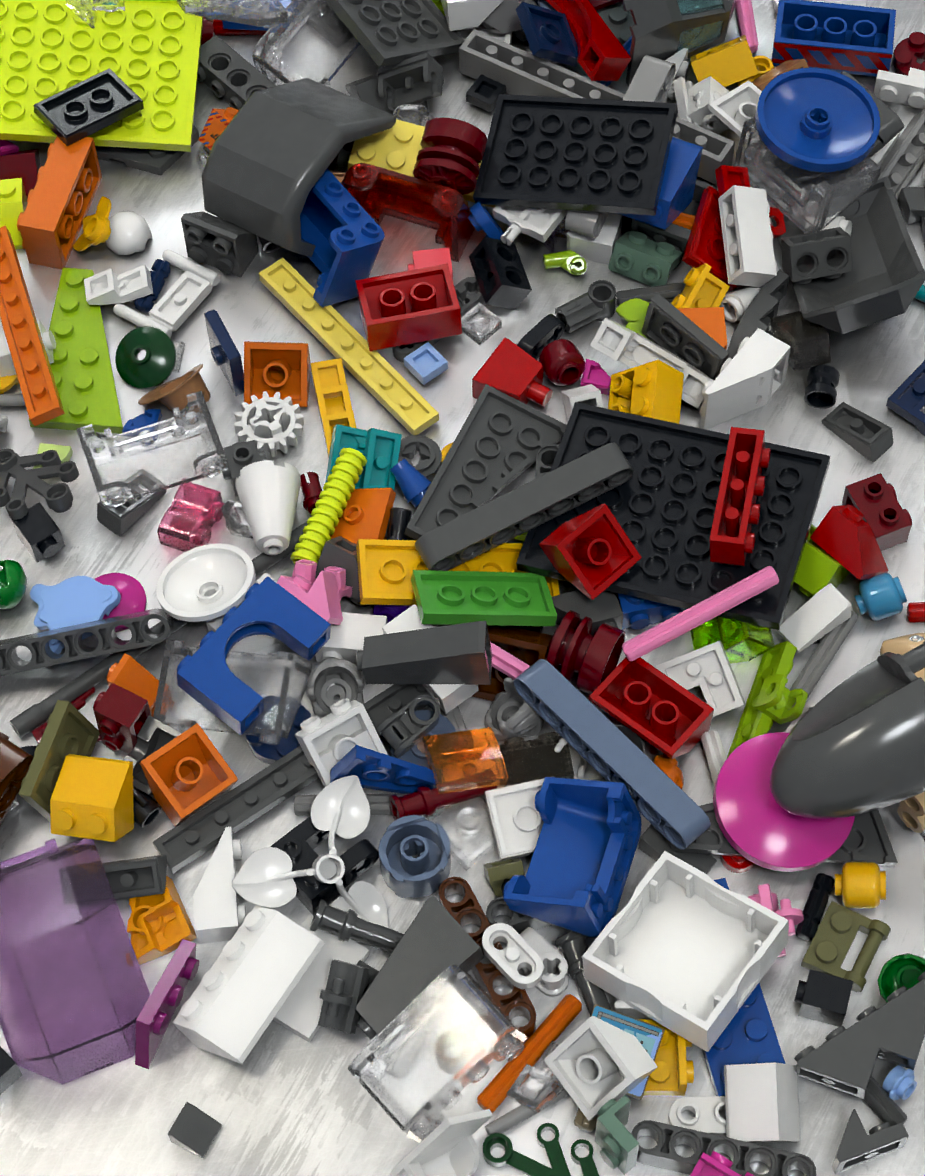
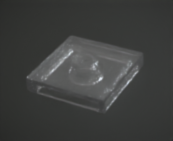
M485 795L436 809V813L433 816L425 817L426 820L435 824L438 823L444 828L449 837L451 855L466 871L497 846Z

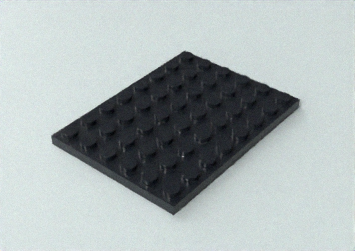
M575 402L550 472L603 445L617 443L632 466L634 473L622 485L529 530L516 562L517 570L569 582L555 569L539 543L563 523L601 504H606L642 557L606 588V591L688 609L759 570L772 566L779 577L777 585L718 616L779 630L830 465V456L765 442V448H770L771 452L769 467L762 468L761 476L766 477L763 496H757L756 504H760L758 525L752 524L750 532L755 533L753 553L746 554L744 566L710 562L709 540L730 435Z

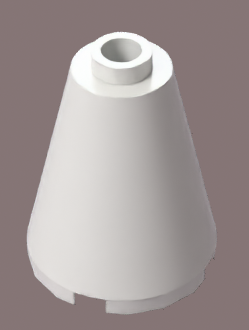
M274 460L254 462L243 467L240 470L239 478L236 477L235 487L256 547L267 555H278L286 550L290 544L301 477L298 470L289 463L284 462V467L274 466Z

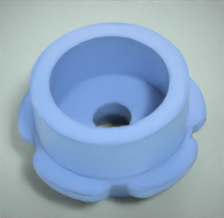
M898 1065L889 1072L882 1088L889 1094L892 1100H899L900 1098L906 1100L912 1095L917 1086V1082L914 1080V1071L910 1068L906 1070Z

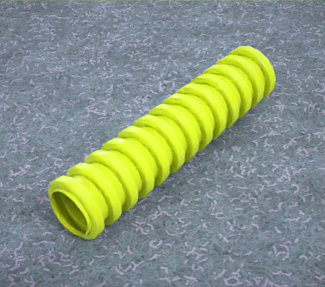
M342 448L340 450V457H337L336 465L331 470L332 474H329L328 482L323 486L324 491H321L320 499L315 503L316 508L311 512L312 517L308 518V525L304 526V534L299 537L300 543L295 545V552H292L290 556L294 564L301 559L318 563L325 542L331 540L330 536L335 532L334 527L338 526L339 523L338 518L342 517L343 509L346 508L347 501L351 498V492L354 491L355 484L359 481V475L362 474L363 467L367 463L366 457L358 450L353 448Z

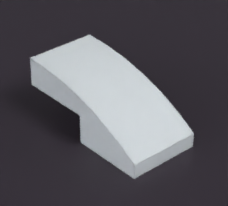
M145 264L118 276L110 268L84 279L86 301L89 305L123 303L153 294L151 274Z

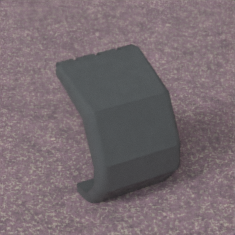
M309 78L255 91L213 144L201 175L204 210L287 250L312 257L316 245L301 239L300 214L310 190L346 143L392 128L396 123V116Z

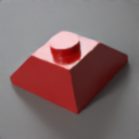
M601 504L563 523L539 543L555 569L590 600H594L642 558L606 504Z
M852 505L832 506L810 539L859 580L887 573L889 570L872 528L862 519L864 517L862 512Z

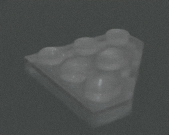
M177 0L185 14L264 28H275L279 24L288 23V11L279 0Z

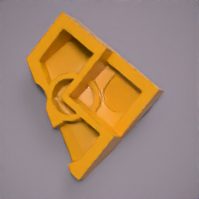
M167 875L164 894L129 898L132 912L127 925V932L131 934L130 954H125V961L128 966H138L176 950L182 939L193 941L197 938L173 880Z

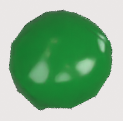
M14 560L0 561V565L3 567L0 571V610H10L15 608L23 599L26 592L27 578L20 563Z
M906 953L895 956L884 964L878 978L880 995L887 1003V997L895 990L903 986L908 990L919 983L918 977L925 972V959Z

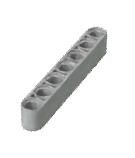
M645 55L623 100L663 102L674 79L676 64ZM568 210L565 219V229L596 239L609 213Z

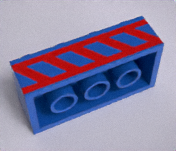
M779 0L771 61L774 66H778L784 61L805 59L809 68L827 69L838 73L845 71L849 74L877 77L878 70L889 72L896 10L805 0Z

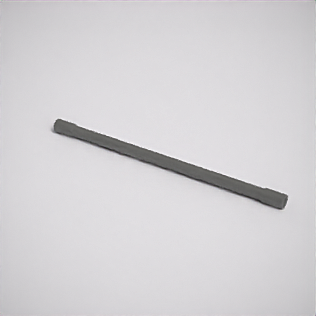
M307 521L292 531L289 547L282 553L267 555L263 552L252 560L256 577L295 551V545L300 543V535L304 534V526L308 525ZM173 618L174 626L169 636L189 622ZM160 621L151 627L150 630L153 633L161 634L165 632L164 623ZM155 645L111 654L42 702L34 704L10 720V725L16 734L22 738L47 720L53 712L57 700L69 701L71 703L105 680L111 666L114 663H119L124 653L136 659Z

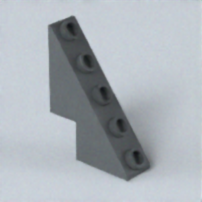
M925 972L918 977L919 983L907 990L903 986L887 997L888 1003L876 1009L875 1006H871L857 1016L856 1020L858 1022L851 1027L845 1029L844 1026H840L826 1036L827 1042L816 1049L813 1046H809L798 1053L794 1058L797 1062V1075L864 1099L877 1058L914 1070L925 1037Z

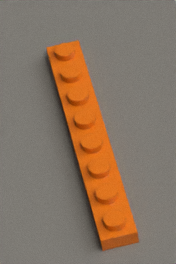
M3 226L0 228V319L29 419L34 426H38L65 413L12 237L7 227Z

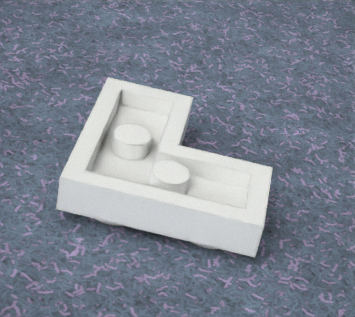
M721 641L656 665L659 671L686 690L700 686L707 704L714 709L713 717L746 705Z

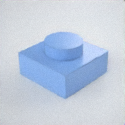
M427 342L404 357V366L425 385L448 369V361Z

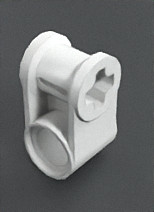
M527 927L520 935L543 961V976L535 987L546 996H558L565 992L568 987L567 961L535 929ZM523 967L518 970V973L528 976L531 974V970Z

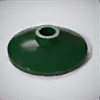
M139 327L130 331L121 340L116 350L115 363L117 371L126 383L136 388L149 389L162 384L171 375L176 363V349L171 338L160 329L154 327ZM145 350V358L143 360H138V354L140 353V351Z

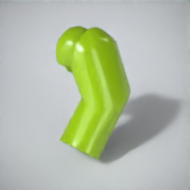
M572 250L543 254L545 270L560 267L574 276H580L587 269L586 260Z

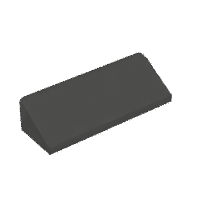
M166 855L76 866L59 871L65 906L164 894L166 889L167 857Z

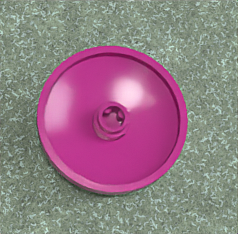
M775 732L759 735L747 740L738 746L726 759L718 773L714 786L713 805L715 817L727 841L747 860L774 871H803L820 865L837 852L847 839L855 816L834 819L805 818L791 814L777 804L770 788L771 770L780 748L790 733Z

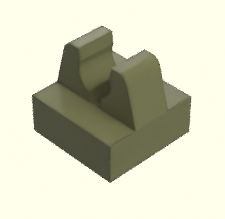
M519 858L483 864L486 879L497 897L503 896L501 886L504 883V879L510 881L514 875H525L522 860Z

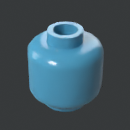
M881 573L861 581L859 584L860 594L854 596L861 615L868 613L873 621H880L901 613L903 603L907 602L898 576L893 578L889 573Z

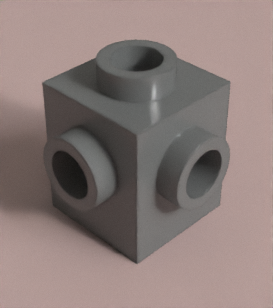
M255 440L237 442L232 446L223 448L225 461H221L220 466L224 480H231L235 497L238 496L235 480L236 477L239 478L240 470L254 462L267 460L264 451L258 452Z

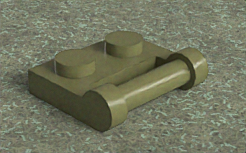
M831 901L802 960L801 966L808 970L852 980L851 990L861 992L866 984L864 977L881 941L887 939L891 928L880 920L869 919ZM858 931L868 935L852 970L846 971L841 966Z

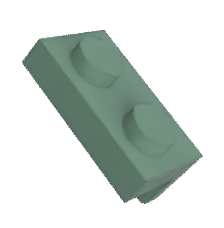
M627 231L615 242L608 268L611 271L649 286L666 285L670 273L681 263L683 252L676 250L672 244L666 242L658 243L647 239V236L641 232Z
M626 1095L618 1101L613 1098L600 1108L597 1113L599 1117L597 1118L595 1142L602 1149L600 1150V1155L612 1169L618 1167L624 1175L636 1166L640 1144L625 1127L628 1123L631 1100Z

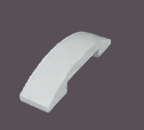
M608 318L604 319L590 346L615 361L623 362L631 368L660 360L684 373L682 400L697 409L700 408L704 400L701 394L706 383L711 379L709 376L640 334Z

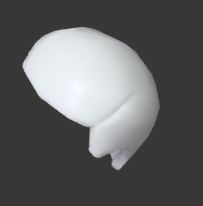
M120 211L109 218L111 233L105 241L108 249L117 255H131L134 252L144 251L148 239H152V233L142 216L134 211Z

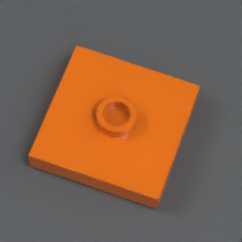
M392 488L354 489L351 492L350 500L347 501L346 508L343 509L342 517L338 518L339 523L338 526L334 527L335 532L330 536L331 539L341 536L356 545L358 539L384 540L390 511L396 496Z

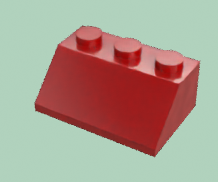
M448 263L355 280L369 351L462 334L461 308Z
M625 657L589 696L591 702L671 759L687 754L701 740L703 733L710 730L714 712L711 706L641 657L634 661H629Z

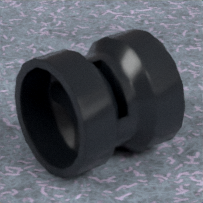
M823 364L812 366L809 369L807 377L809 385L806 387L804 400L809 406L827 409L835 404L837 396L835 388L838 386L840 376L838 370Z

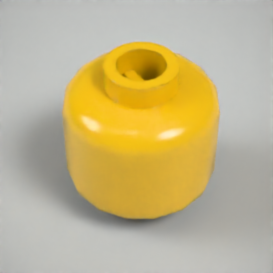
M846 862L842 867V874H835V896H842L843 904L847 908H877L880 900H886V871H880L878 864L875 862Z

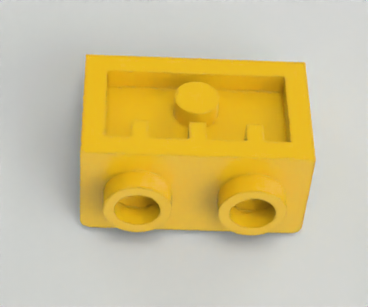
M639 1019L665 1029L654 1061L658 1067L650 1074L643 1096H685L687 1083H693L694 1081L693 1060H686V1047H692V1043L653 1019Z

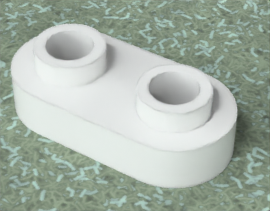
M496 923L485 930L482 936V949L485 956L515 987L520 989L535 987L543 976V961L537 952L508 924ZM501 941L506 943L507 947L498 950L494 947V944ZM526 967L531 970V974L522 976L518 973V970Z
M725 1096L683 1097L676 1100L669 1111V1125L727 1137L726 1120L719 1115V1111L725 1109ZM685 1110L692 1111L695 1118L685 1120L681 1113Z

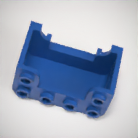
M327 168L310 190L300 214L301 239L316 245L312 257H307L322 273L319 274L316 284L319 287L316 288L313 296L321 307L358 297L355 280L369 278L385 237L382 228Z

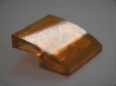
M491 727L423 737L429 769L433 770L438 794L507 784L509 778L507 769Z

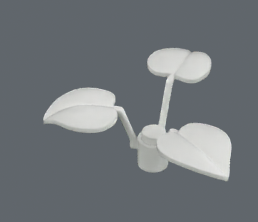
M351 775L339 778L324 787L315 797L311 806V822L318 830L329 831L328 854L318 856L314 860L312 868L292 871V860L287 853L275 847H265L253 852L245 860L239 872L232 880V887L245 900L262 907L276 908L289 903L295 898L297 887L293 878L314 875L319 882L336 884L337 890L342 897L335 899L330 906L346 912L349 909L354 910L358 914L357 917L388 928L387 907L380 891L374 885L365 881L353 883L348 891H346L341 879L345 872V865L342 859L336 855L335 834L344 839L354 838L364 832L370 820L369 802L358 776Z

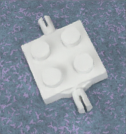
M496 205L492 210L494 218L509 225L504 234L500 236L501 241L509 246L519 233L527 234L544 243L568 213V210L501 205Z

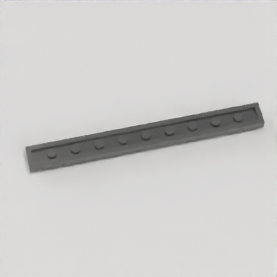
M394 684L363 705L376 729L384 720L401 710L415 697L430 694L422 684ZM420 706L416 710H423L428 706ZM299 746L153 841V845L160 855H166L167 866L174 874L218 845L226 827H231L233 834H235L317 780L319 776L314 766L309 764L301 746Z

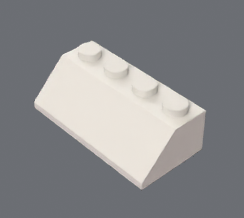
M255 905L251 912L246 915L242 925L232 939L224 946L222 953L213 966L204 974L202 981L191 997L182 1005L179 1014L172 1023L197 1048L243 1064L325 943L282 913Z

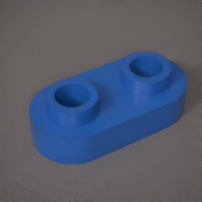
M480 201L471 206L469 209L472 214L468 216V219L478 232L483 229L487 234L485 237L501 240L500 236L504 232Z

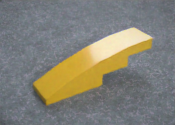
M342 358L310 363L328 458L333 427L339 424L356 428Z

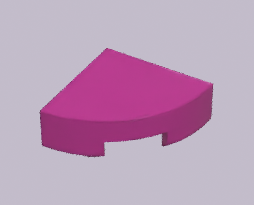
M586 359L580 387L592 384L601 390V394L609 395L610 376L601 368L599 363Z

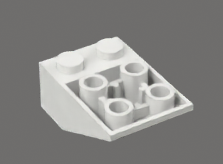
M759 328L750 338L748 336L745 337L739 345L734 358H728L723 363L718 377L715 380L710 379L703 388L701 395L704 397L699 411V414H701L700 428L707 430L767 405L785 382L791 346Z

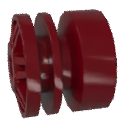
M441 117L427 121L420 144L422 149L418 152L417 162L413 170L415 179L422 185L445 194L466 195L473 192L480 171L478 164L483 159L488 141L485 133L478 127L458 119Z
M570 610L552 636L546 660L561 672L569 682L576 672L579 673L577 689L592 694L616 668L622 652V644L625 642L626 633L623 630L603 623L595 634L591 635L593 620L586 616L580 623V614Z

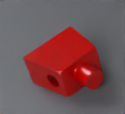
M507 338L502 340L472 379V396L475 399H478L487 384L525 404H528L531 400L544 407L549 402L553 390L542 385V364Z

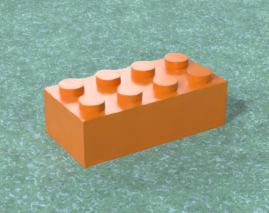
M57 136L54 143H50L45 165L39 168L35 188L29 191L26 209L24 213L21 212L17 220V229L21 232L22 246L26 250L29 263L57 269L65 268L73 245L83 225V218L88 213L102 179L94 138L85 137L67 146Z

